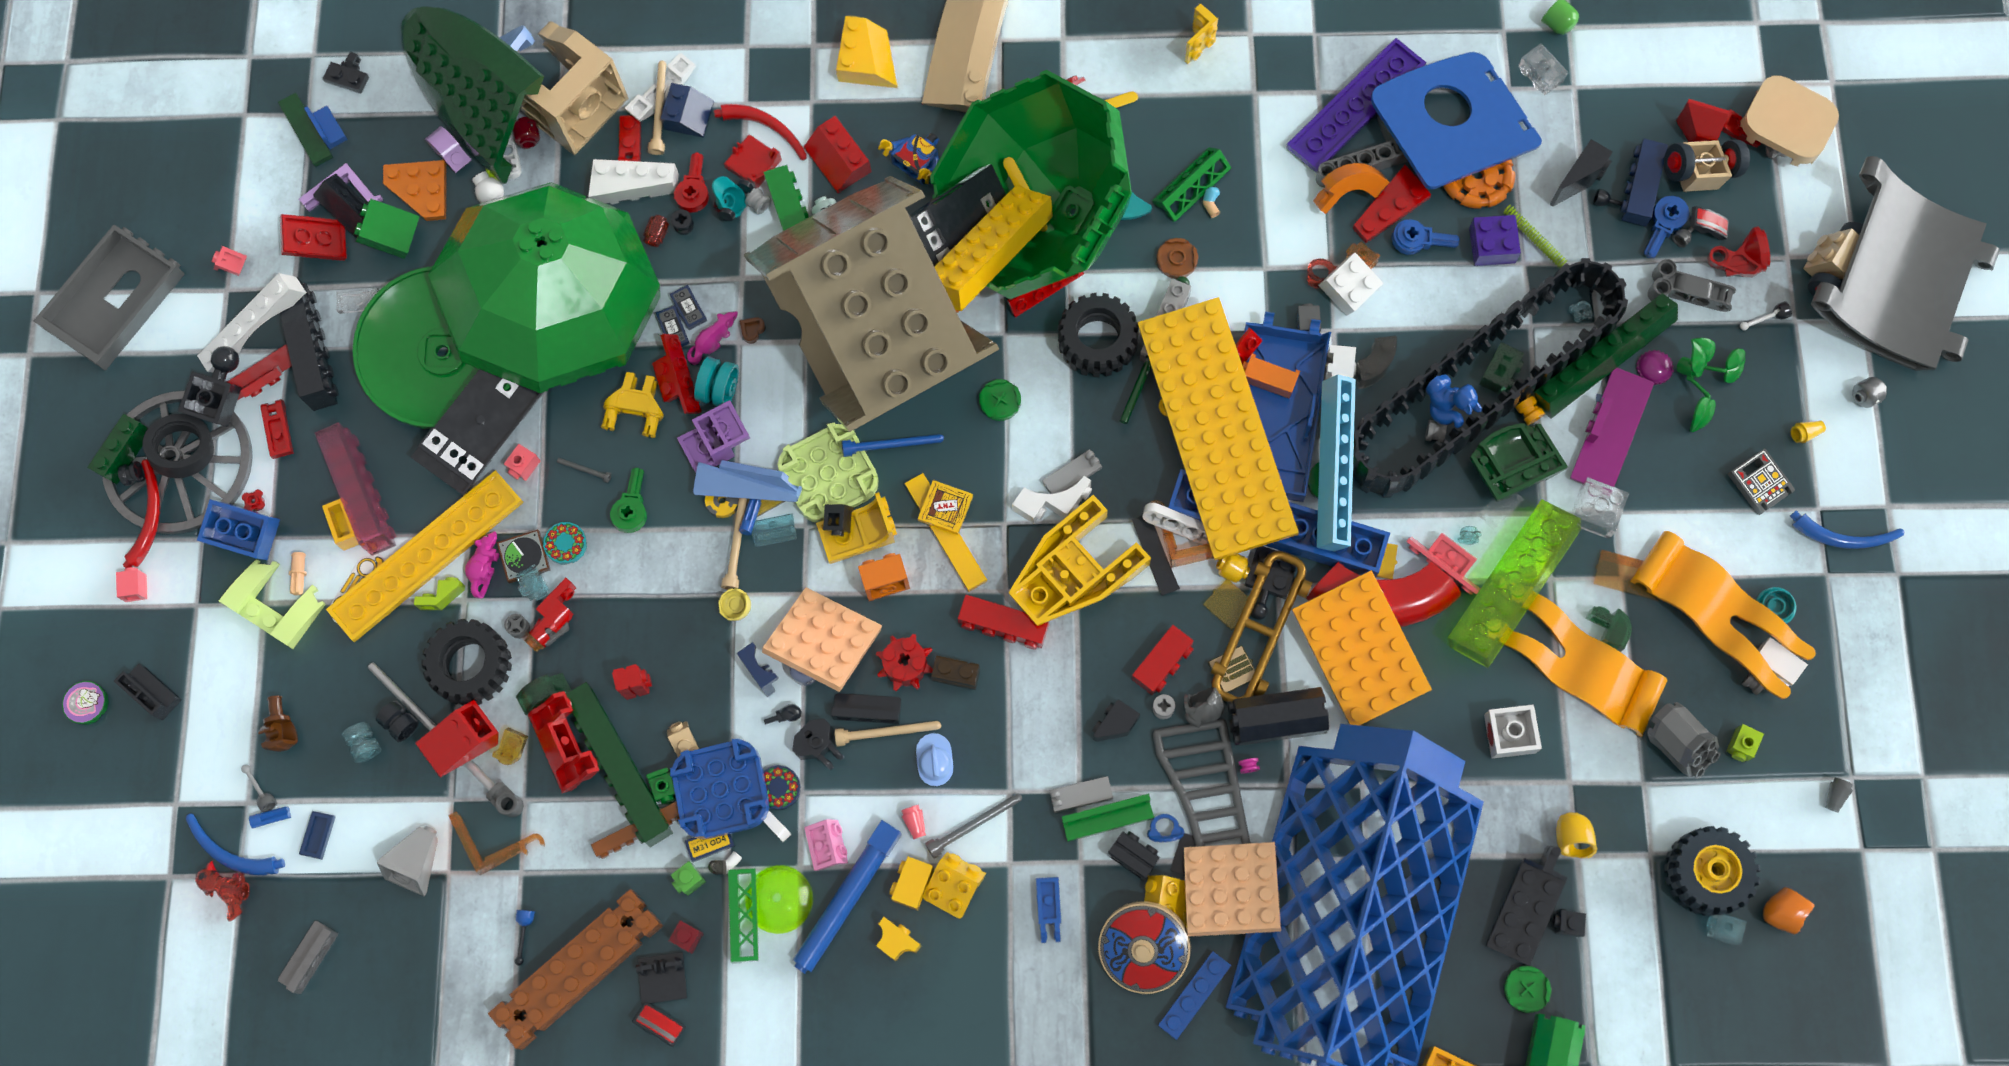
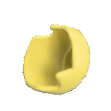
M738 588L728 589L721 595L718 602L719 613L729 621H740L748 616L751 610L749 596Z

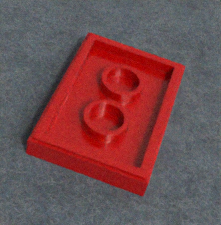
M287 214L280 215L281 255L346 260L345 227L338 220Z

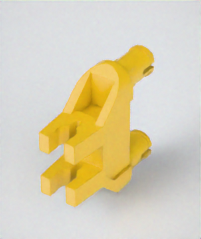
M626 372L623 386L611 394L603 404L605 415L601 428L605 430L610 428V431H614L617 416L620 413L646 417L642 435L645 437L651 435V438H655L658 423L664 417L663 412L654 399L658 382L655 381V377L646 375L642 391L635 390L638 379L635 377V373Z

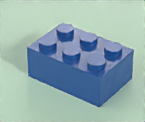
M210 499L197 541L253 558L268 560L280 519Z

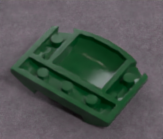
M1520 423L1499 429L1486 437L1470 456L1471 462L1496 502L1508 499L1512 495L1544 480L1546 481L1568 468L1543 426L1537 423L1535 427L1525 426V423Z

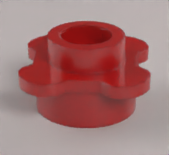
M257 489L253 493H244L242 495V500L245 503L244 508L251 511L263 509L265 507V501L262 497L263 492Z

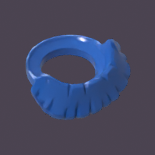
M1169 814L1156 816L1151 821L1150 830L1147 831V837L1151 841L1161 843L1176 841L1184 836L1183 827H1180L1177 819ZM1166 818L1173 822L1174 828L1171 835L1162 836L1157 831L1156 823L1158 820Z

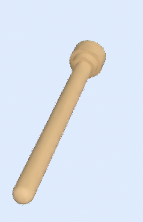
M663 60L658 63L653 139L648 143V153L653 155L664 154L665 144L661 140L662 121L660 119L663 112L666 62Z
M739 498L728 573L722 578L721 588L726 590L739 587V580L736 575L742 538L739 528L746 511V498Z
M939 721L852 732L844 730V728L835 729L836 746H846L845 743H850L851 740L938 730L941 728V723Z

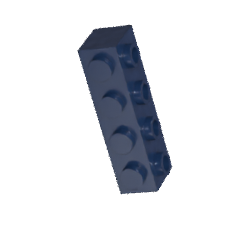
M1643 139L1639 146H1635L1633 152L1635 163L1631 164L1628 173L1631 176V180L1627 182L1624 194H1627L1626 200H1623L1620 207V212H1623L1622 221L1646 227L1652 218L1668 144Z

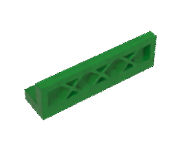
M1208 147L1159 193L1152 202L1156 207L1163 208L1171 221L1175 222L1205 194L1209 187H1212L1231 169V166L1220 149ZM1219 160L1223 168L1217 173L1214 172V166ZM1203 174H1208L1207 183L1204 186H1199L1200 177ZM1189 187H1193V196L1190 199H1185L1186 190ZM1175 201H1180L1179 210L1173 213L1169 206Z
M1149 793L1062 816L1067 842L1154 819Z
M756 868L728 870L731 963L759 961ZM751 874V884L744 890L739 885V875ZM751 888L752 896L749 893H747ZM745 894L752 900V906L746 913L740 908V900ZM751 911H752V919L748 916V914H749ZM745 918L753 923V929L747 936L741 932V922ZM752 934H753V942L749 939V937H750ZM746 940L753 945L754 956L741 957V946Z

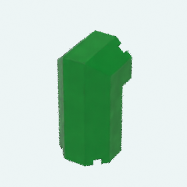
M1535 1014L1525 1066H1578L1586 1026L1557 1016H1551L1550 1019H1546L1545 1014Z

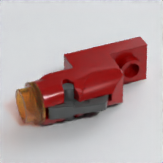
M566 577L536 608L543 618L538 619L532 630L527 634L528 637L524 640L536 652L540 649L543 650L546 646L548 647L569 630L568 622L572 619L573 613L562 603L572 598L576 587Z

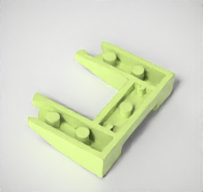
M255 560L234 581L220 598L219 602L294 649L326 604L323 601L318 603L314 596L318 589L311 585L283 617L255 599L280 564L272 561L270 565L260 564L259 560Z

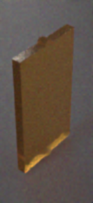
M1601 550L1599 562L1595 566L1597 569L1594 580L1595 585L1658 601L1657 597L1646 592L1647 588L1644 585L1630 582L1643 563V560Z

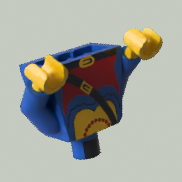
M929 133L925 139L914 134L911 137L893 142L882 140L878 147V150L884 149V156H888L891 153L892 164L920 184L924 182L929 184L930 175L939 161L938 150L935 148L939 139L933 133Z

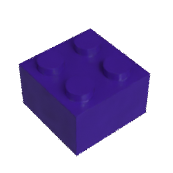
M1516 215L1473 218L1469 232L1474 266L1515 264L1521 254Z

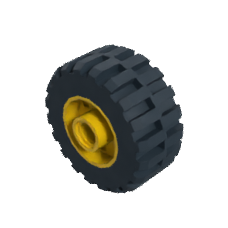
M1715 826L1698 828L1680 837L1671 846L1672 851H1669L1666 859L1669 861L1664 865V872H1668L1669 877L1665 878L1667 885L1671 884L1673 888L1670 891L1672 896H1678L1681 899L1678 903L1682 907H1690V912L1695 914L1702 913L1703 916L1707 917L1714 915L1722 916L1746 906L1750 902L1749 898L1755 896L1757 892L1755 886L1760 884L1761 879L1756 877V873L1761 871L1760 864H1755L1754 861L1758 857L1755 851L1750 852L1748 849L1751 845L1747 840L1740 841L1738 833H1728L1727 828L1719 827L1716 829Z

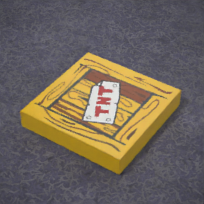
M933 480L918 516V521L958 535L971 504L973 494Z

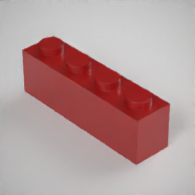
M965 595L958 616V623L963 629L974 631V629L981 630L982 634L989 637L1001 636L1004 641L1009 643L1018 641L1024 643L1025 647L1036 650L1037 647L1042 649L1049 627V622L1037 626L1023 611L969 595Z

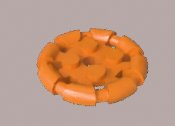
M1508 160L1480 171L1483 176L1481 179H1476L1473 175H1469L1443 187L1453 200L1460 201L1461 205L1465 207L1481 209V207L1487 206L1490 208L1501 203L1507 198L1506 194L1512 191L1515 183V171L1512 170L1514 164L1512 160ZM1498 170H1504V174H1499ZM1495 185H1496V186L1500 187L1501 189H1500V190H1496V189H1494V187H1495ZM1464 188L1469 193L1464 195L1460 191Z

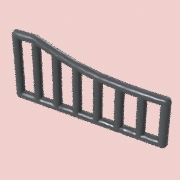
M1217 719L1208 723H1202L1200 728L1192 724L1154 730L1152 735L1156 756L1181 801L1188 818L1195 846H1205L1204 843L1239 837L1242 844H1250L1226 720ZM1219 728L1221 741L1164 750L1163 737ZM1223 750L1225 763L1174 771L1168 759ZM1227 771L1230 784L1186 792L1179 779ZM1232 793L1234 806L1195 813L1190 800ZM1236 815L1238 829L1201 834L1199 821Z

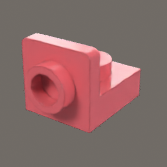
M222 246L221 251H216L212 262L215 263L214 270L222 269L239 276L247 256Z

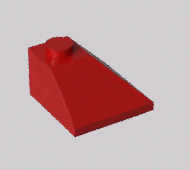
M1688 99L1676 122L1688 142L1718 141L1730 111Z

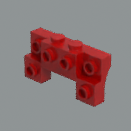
M565 691L552 694L543 704L531 710L528 714L562 793L574 790L582 781L591 779L599 771L598 762L591 750L581 753L566 717L573 709Z

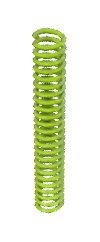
M1509 205L1504 210L1503 214L1512 215L1516 211V209H1514V206H1512L1508 210V208L1511 206ZM1521 216L1516 221L1518 223L1517 228H1520L1522 233L1527 235L1529 240L1534 242L1536 247L1541 249L1543 254L1548 256L1550 261L1552 260V263H1555L1560 269L1568 260H1565L1563 255L1556 259L1560 253H1558L1556 248L1549 252L1553 248L1549 241L1542 245L1546 241L1542 234L1534 239L1539 232H1537V229L1534 230L1535 227L1532 228V225L1527 223L1528 220L1525 221L1526 218Z

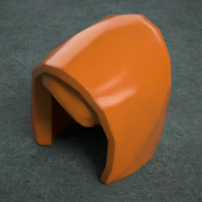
M1784 887L1764 905L1763 918L1768 924L1777 929L1795 935L1800 931L1806 917L1815 905L1794 890Z

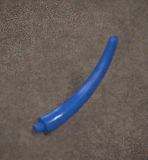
M1796 510L1790 515L1795 521L1792 525L1801 533L1817 542L1838 548L1860 549L1875 547L1894 541L1905 534V531L1899 528L1876 536H1847L1820 526L1806 513L1801 516Z
M193 814L186 815L187 824L198 843L212 858L225 867L248 875L278 874L279 868L285 867L284 859L277 860L274 856L264 859H248L225 851L207 836Z

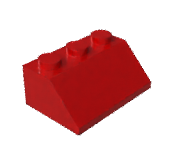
M836 116L818 126L804 145L806 152L837 194L871 173L869 160Z

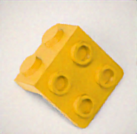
M946 852L938 862L923 894V898L954 917L962 918L986 873L981 871L978 866L963 861L960 856Z
M1148 875L1144 901L1154 902L1167 907L1181 919L1187 929L1185 881L1164 875Z

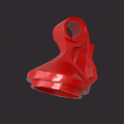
M1759 226L1752 227L1740 248L1735 252L1723 246L1714 247L1707 257L1708 264L1713 268L1725 271L1726 277L1740 275L1752 278L1761 272H1766L1767 267H1770V249L1766 232L1761 230ZM1721 253L1724 260L1721 262L1715 261L1713 254Z

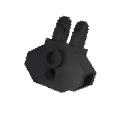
M825 719L810 720L794 736L792 751L800 760H820L829 770H832L834 768L833 764L824 755L830 750L835 758L840 761L844 758L831 741L833 728Z

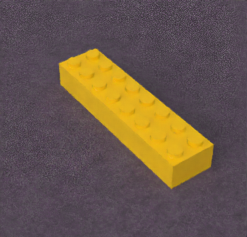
M1015 186L934 267L956 310L962 311L1053 217L1051 196Z

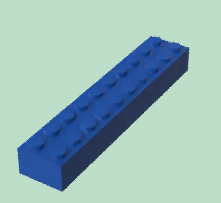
M1181 469L1168 508L1201 521L1186 472ZM1289 502L1299 535L1264 545L1332 567L1339 562L1347 569L1359 575L1372 570L1376 578L1380 571L1390 532L1351 521L1350 547L1335 552L1317 548L1318 510Z

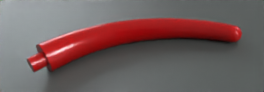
M721 104V109L714 110L715 118L723 117L724 121L731 119L750 120L771 128L791 145L801 160L807 159V154L795 135L781 121L769 113L741 104Z
M144 459L141 462L147 484L146 516L136 542L124 556L126 561L123 563V566L125 568L138 567L143 562L153 544L160 516L159 489L154 470L150 466L148 459Z

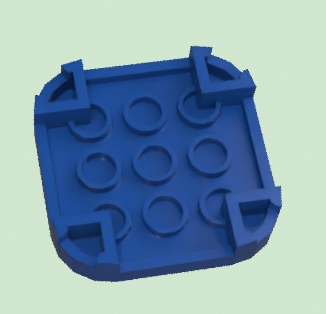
M731 739L732 741L718 745L693 751L686 750L680 753L681 755L675 760L673 767L670 768V777L673 779L680 818L678 821L681 828L691 837L697 839L715 838L752 829L766 819L769 812V799L762 762L758 751L749 742L741 739Z

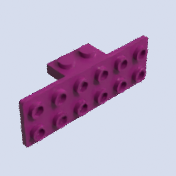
M1616 368L1611 372L1600 402L1597 401L1593 408L1594 418L1589 420L1585 432H1587V436L1570 476L1571 480L1608 495L1612 493L1654 382L1620 368Z

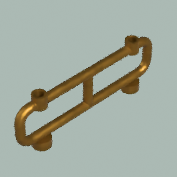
M1273 551L1268 554L1263 563H1258L1254 572L1258 576L1220 663L1217 661L1214 663L1211 674L1214 675L1211 685L1219 691L1223 701L1228 702L1233 699L1265 694L1269 682L1261 678L1297 595L1306 599L1313 582L1305 579V564L1298 557L1287 552ZM1280 559L1296 566L1298 572L1272 629L1249 619L1273 562ZM1247 627L1268 636L1269 640L1246 693L1242 697H1236L1223 691L1220 684L1243 630Z

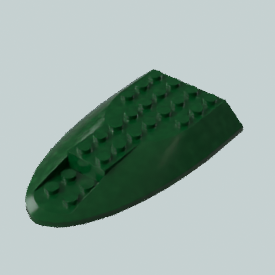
M418 7L410 10L402 21L401 39L406 59L416 82L428 102L454 136L502 184H506L512 169V165L503 158L524 96L538 95L544 75L494 33L461 14L437 7Z

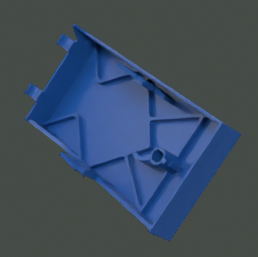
M1265 312L1263 324L1246 322L1244 329L1245 333L1248 328H1251L1262 339L1261 344L1253 352L1256 355L1255 358L1293 372L1297 369L1300 373L1290 399L1250 384L1249 387L1287 499L1304 502L1307 493L1322 396V381L1324 379L1331 332L1319 333L1321 320L1311 319L1309 331L1273 326L1275 313Z

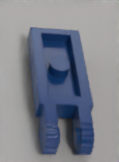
M1059 877L1036 878L1041 943H1046L1047 940L1045 924H1055L1054 939L1056 942H1061Z

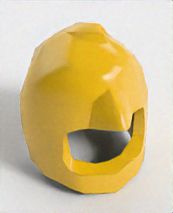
M1575 812L1564 813L1559 816L1556 826L1557 846L1561 849V854L1581 859L1591 858L1596 854V838L1590 820L1584 815ZM1586 843L1590 844V846L1586 849H1576L1574 844Z

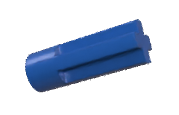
M749 499L739 528L740 533L751 535L761 506L760 499Z
M285 806L250 815V826L257 828L291 818L290 808Z

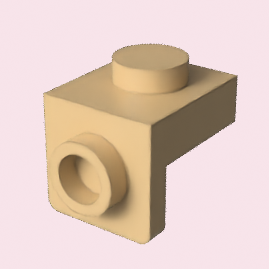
M687 721L683 723L676 722L667 730V736L678 757L681 755V752L686 750L693 751L699 749Z

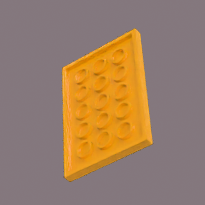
M1372 570L1291 609L1349 725H1361L1432 690Z

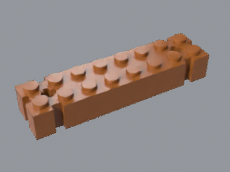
M631 889L616 901L620 905L615 910L608 908L509 995L512 998L510 1002L501 1001L487 1013L499 1028H507L509 1030L505 1036L516 1049L523 1050L537 1038L534 1034L536 1030L545 1031L643 945L640 939L644 935L651 938L664 926L653 912L649 910L644 912L643 908L647 905L635 891ZM629 918L634 919V921H631L633 923L631 927L626 926V921ZM521 1012H526V1015H524L526 1017L525 1020H520Z

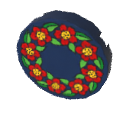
M780 765L769 767L763 771L769 799V809L784 810L795 804L800 796L801 789L800 779L796 773L790 768Z

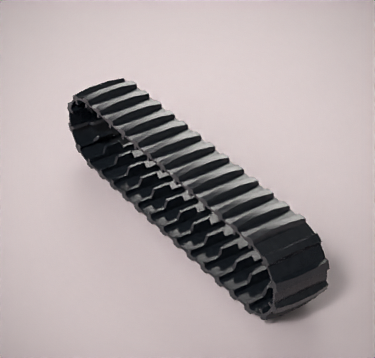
M1581 258L1577 263L1571 265L1566 263L1553 277L1549 276L1537 289L1533 288L1529 291L1521 302L1517 300L1507 309L1505 314L1500 313L1491 321L1489 326L1484 325L1480 328L1472 339L1470 337L1459 345L1456 351L1451 350L1442 358L1440 364L1434 363L1426 370L1424 376L1418 375L1414 378L1407 389L1401 388L1393 395L1391 401L1385 400L1381 403L1374 414L1368 413L1360 420L1357 430H1354L1353 477L1361 485L1360 490L1365 493L1370 491L1381 494L1383 498H1391L1394 493L1402 490L1407 492L1416 485L1419 478L1423 480L1432 473L1435 466H1441L1450 458L1452 453L1454 455L1466 446L1468 441L1472 442L1482 434L1484 429L1488 430L1498 422L1501 416L1505 417L1514 410L1517 404L1529 398L1533 392L1545 385L1549 379L1551 380L1603 338L1610 335L1625 314L1628 300L1625 298L1624 289L1626 283L1624 278H1619L1612 270V266L1606 262L1601 264L1591 261L1590 258ZM1571 285L1572 288H1575L1576 285L1577 287L1585 285L1591 288V293L1595 290L1601 295L1600 300L1601 302L1603 301L1602 305L1605 306L1602 314L1607 317L1606 319L1601 316L1597 318L1594 323L1597 329L1595 327L1590 331H1587L1585 328L1582 329L1578 335L1582 342L1578 339L1574 344L1567 341L1562 347L1566 353L1565 355L1562 351L1558 356L1551 353L1546 359L1550 365L1549 367L1544 364L1540 369L1535 365L1530 372L1533 379L1527 377L1523 381L1521 378H1518L1514 384L1518 391L1515 392L1513 389L1509 393H1506L1504 390L1501 391L1498 396L1501 404L1498 405L1497 402L1493 403L1492 406L1488 403L1484 404L1482 411L1485 416L1481 417L1479 414L1475 419L1470 415L1465 421L1469 427L1467 430L1463 427L1459 431L1453 428L1449 433L1452 439L1450 443L1445 440L1442 444L1437 440L1433 445V449L1436 452L1433 456L1428 453L1425 457L1420 453L1416 459L1420 466L1416 469L1413 465L1410 469L1403 466L1400 470L1401 476H1396V472L1389 471L1386 476L1377 473L1378 467H1374L1372 470L1367 465L1370 459L1369 456H1365L1364 452H1359V450L1365 451L1368 443L1362 441V439L1365 440L1368 436L1372 440L1376 435L1373 428L1377 425L1380 428L1383 424L1389 427L1393 421L1390 417L1392 413H1395L1396 416L1399 412L1405 415L1409 410L1406 404L1409 400L1412 403L1416 399L1422 402L1426 396L1423 390L1427 388L1429 382L1436 376L1446 374L1454 378L1459 371L1456 367L1457 364L1462 366L1466 362L1468 365H1471L1475 359L1472 355L1473 352L1478 354L1482 350L1487 353L1491 347L1488 340L1492 342L1496 338H1499L1501 341L1504 340L1507 335L1504 328L1510 330L1514 325L1518 329L1523 323L1521 315L1524 318L1529 313L1535 316L1539 311L1537 303L1541 306L1545 301L1548 304L1553 302L1556 297L1553 291L1557 294L1560 289L1567 292Z

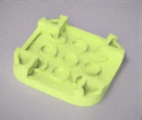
M835 422L827 424V428L792 446L788 444L782 449L783 452L777 464L779 471L789 476L788 481L792 485L802 487L798 501L795 503L806 519L816 523L824 520L825 504H844L856 507L873 497L878 489L879 480L876 470L865 451H858L856 454H852L851 457H843L842 440L855 441V443H860L854 430L849 432L842 424H835Z

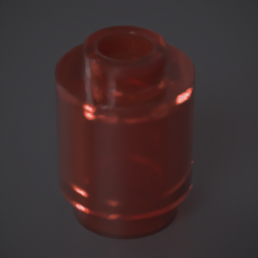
M655 215V217L651 216L643 233L644 243L652 247H659L663 243L669 227L665 217Z

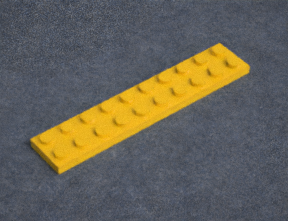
M495 470L326 610L353 642H356L471 547L476 540L482 538L524 502Z

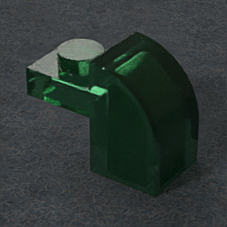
M1594 606L1589 610L1585 619L1606 628L1600 641L1610 645L1619 652L1623 651L1632 632V625L1626 613L1618 608L1613 614H1610L1608 609L1601 606Z
M563 673L550 677L546 674L525 685L516 695V698L524 714L528 715L531 710L543 704L552 694L562 691L568 693L572 690Z

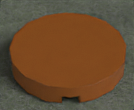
M1169 239L1158 249V268L1164 275L1170 278L1187 277L1197 267V249L1186 239Z

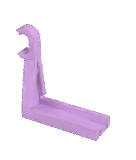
M344 164L327 177L329 178L337 174L346 184L351 181L368 203L370 199L382 202V196L377 195L374 197L347 164ZM322 182L299 198L309 212L321 204L313 194Z

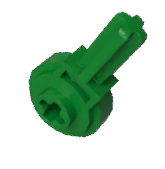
M640 468L632 469L627 493H622L621 499L612 506L610 511L612 523L620 532L634 533L640 530L647 520V511L643 505L644 499L640 494L644 470Z

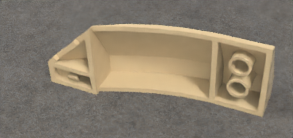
M1009 0L946 1L930 62L922 100L923 105L967 112L972 102L978 99L980 101L985 99L993 58Z

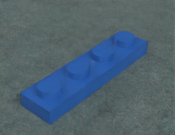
M1212 952L1158 1026L1177 1040L1231 965L1215 952Z

